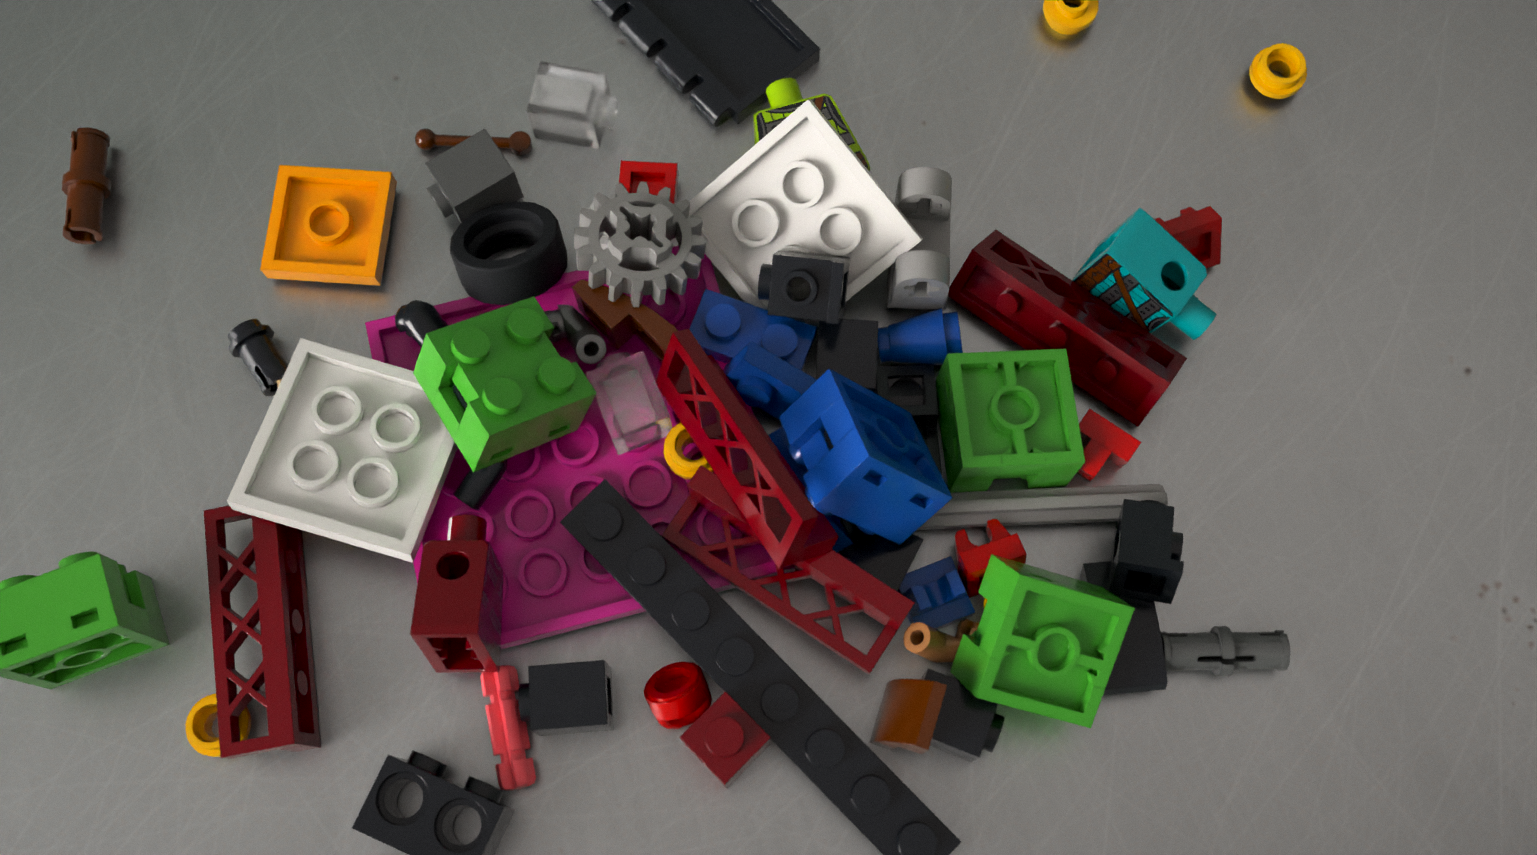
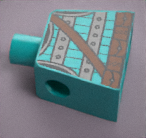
M1142 208L1136 210L1097 245L1072 279L1073 282L1149 333L1171 322L1192 340H1196L1210 326L1217 315L1213 309L1193 295L1207 276L1206 267Z

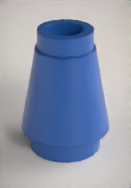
M939 308L890 324L888 327L878 328V348L881 363L893 361V363L942 365L948 353H963L958 311L943 313V309Z

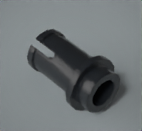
M250 319L237 325L228 334V339L231 342L229 351L234 357L243 360L261 387L262 393L265 396H273L278 389L277 380L283 378L289 364L272 340L274 336L272 328L269 325H262L258 319Z

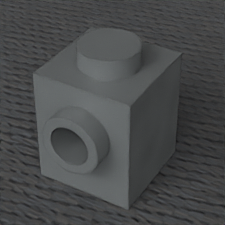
M485 128L425 163L435 184L426 189L444 218L454 213L459 222L462 223L480 210L495 204L518 201L524 197L514 170Z

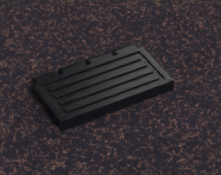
M592 0L612 22L620 20L619 29L646 57L651 58L656 55L653 61L654 65L683 94L693 90L689 96V101L715 127L721 126L730 118L739 125L768 101L766 89L771 83L783 78L796 79L820 60V48L772 0Z

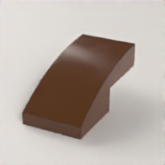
M580 280L572 286L579 309L616 349H619L636 335L661 362L663 361L673 332L678 331L671 323L642 303L640 307H633L631 297L623 293L615 302L608 300L609 287L602 285L592 289L588 286V281Z
M895 679L889 681L884 691L869 743L892 751L898 746L920 754L927 752L947 685L922 679Z

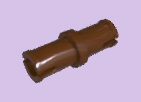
M84 127L78 128L77 132H71L70 170L63 175L62 191L67 195L65 226H63L62 235L71 242L87 245L96 244V240L102 241L104 200L110 197L111 181L106 177L110 137L101 130Z

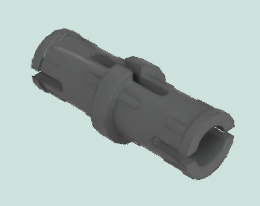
M1214 626L1210 632H1160L1166 672L1212 670L1216 676H1230L1234 670L1277 669L1278 671L1287 670L1290 663V643L1287 634H1284L1283 630H1276L1274 632H1231L1227 626Z

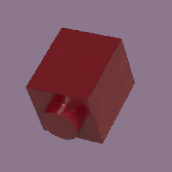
M726 691L679 737L683 744L726 788L771 745V737Z

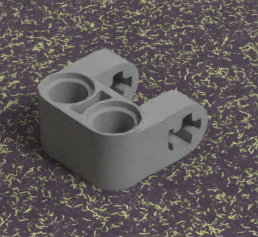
M916 167L906 170L899 176L895 204L923 239L911 250L899 255L896 262L888 267L887 308L919 310L942 308L943 311L946 309L950 281L952 178L948 172L939 168Z

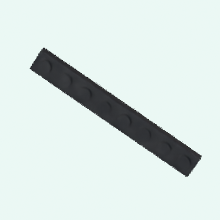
M606 479L560 521L577 541L688 655L771 737V740L883 855H950L961 843L951 830Z

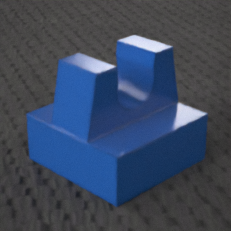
M951 556L907 573L897 591L914 602L907 615L910 624L922 622L939 630L971 617L975 613Z

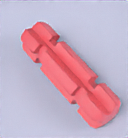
M500 665L499 672H482L480 680L483 697H490L491 704L485 706L493 756L500 755L501 763L495 765L498 785L501 790L512 791L534 784L536 774L533 758L526 759L525 751L531 749L527 724L526 721H521L519 701L515 698V692L519 691L517 669L514 666Z

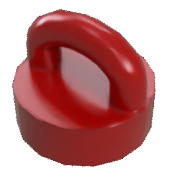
M676 662L662 667L649 678L644 688L645 699L657 722L667 729H679L694 723L709 708L712 701L711 692L701 667L690 662Z

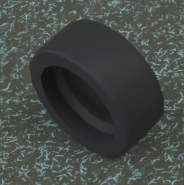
M513 201L495 204L480 210L463 221L451 237L450 254L460 282L469 296L483 303L508 305L533 296H539L559 282L567 268V250L557 218L550 209L533 202ZM532 246L527 251L511 258L486 260L494 253L508 247Z

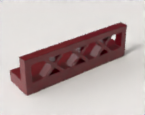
M994 230L971 250L949 287L948 297L1024 349H1066L1072 382L1138 427L1187 360L1181 353L998 230Z
M689 329L673 332L655 384L777 567L780 569L831 552L839 537L824 514L820 513L810 503L805 494V487L712 354L707 355Z
M700 465L687 484L688 498L661 536L669 544L870 675L907 617L914 602L834 550L792 564L793 567L800 571L784 574L783 568L779 569L775 564L777 575L755 580L749 579L738 570L735 550L756 545L763 546V544L717 475ZM701 506L722 520L726 541L699 546L681 533ZM730 526L747 537L732 540ZM728 551L731 566L713 554ZM812 578L824 586L829 609L809 614L801 613L791 606L786 583ZM779 585L782 600L766 590L765 587ZM834 593L852 605L837 608ZM864 612L885 626L867 655L844 641L839 620L840 616ZM831 619L834 634L816 623V621Z
M230 505L204 510L220 758L232 759L273 750L300 752L320 748L302 530L232 510ZM252 518L253 539L238 558L226 548L225 524ZM254 561H255L256 571H255L253 568L250 567V566L253 564ZM228 562L233 565V566L229 569V571H228ZM245 574L257 583L258 599L243 618L231 609L230 593ZM259 621L261 631L255 627ZM232 623L237 626L234 631L232 630ZM248 635L262 645L263 656L262 663L249 680L235 670L234 654ZM264 682H265V693H264L262 690H260V688H261V686L264 684ZM236 685H238L241 688V691L238 693V695ZM252 698H254L267 708L269 736L240 741L239 716Z

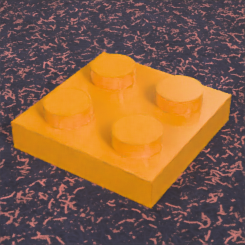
M279 165L260 270L270 279L381 286L397 185L392 172Z

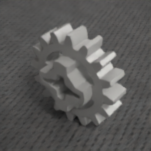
M640 181L637 193H628L622 183L616 184L615 198L610 200L606 195L598 192L594 195V210L582 208L580 211L579 227L574 228V249L577 250L578 271L589 270L588 286L592 289L607 284L609 286L608 300L615 302L622 293L631 294L633 307H640L643 295H651L658 305H662L665 303L666 289L670 288L673 292L683 295L686 292L687 279H697L699 276L701 261L704 259L706 238L701 237L703 225L701 217L688 218L690 202L687 199L676 204L669 202L671 189L668 187H664L656 196L649 194L647 182ZM604 232L609 235L608 248L605 250L602 249L600 239ZM673 238H676L679 245V251L676 256L672 253L673 243L671 240Z

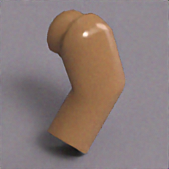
M966 618L958 623L957 633L954 637L925 623L915 622L908 626L904 632V645L910 652L934 663L953 662L963 634L971 635L974 633L979 623L972 622Z

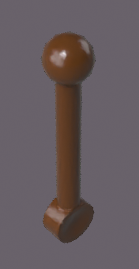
M425 128L416 133L415 143L421 150L428 151L435 146H455L471 136L438 135L432 130ZM523 131L513 133L510 138L491 137L498 148L511 149L518 156H525L532 149L531 138L529 134Z

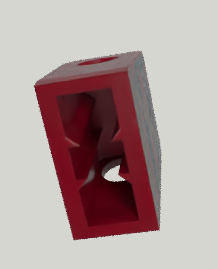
M462 514L451 517L449 519L447 540H430L423 546L410 635L436 673L499 672L503 569L491 543L486 541L487 521L479 516Z

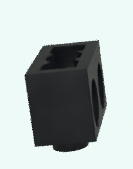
M412 750L408 760L392 755L387 756L352 829L408 855H494L515 810L499 803L504 793L503 790L472 776H469L465 786L459 785L442 777L447 768L446 764ZM416 782L422 789L423 802L416 814L405 818L397 808V797L405 785ZM472 807L480 816L481 830L474 841L463 845L454 836L453 823L456 816L462 810Z

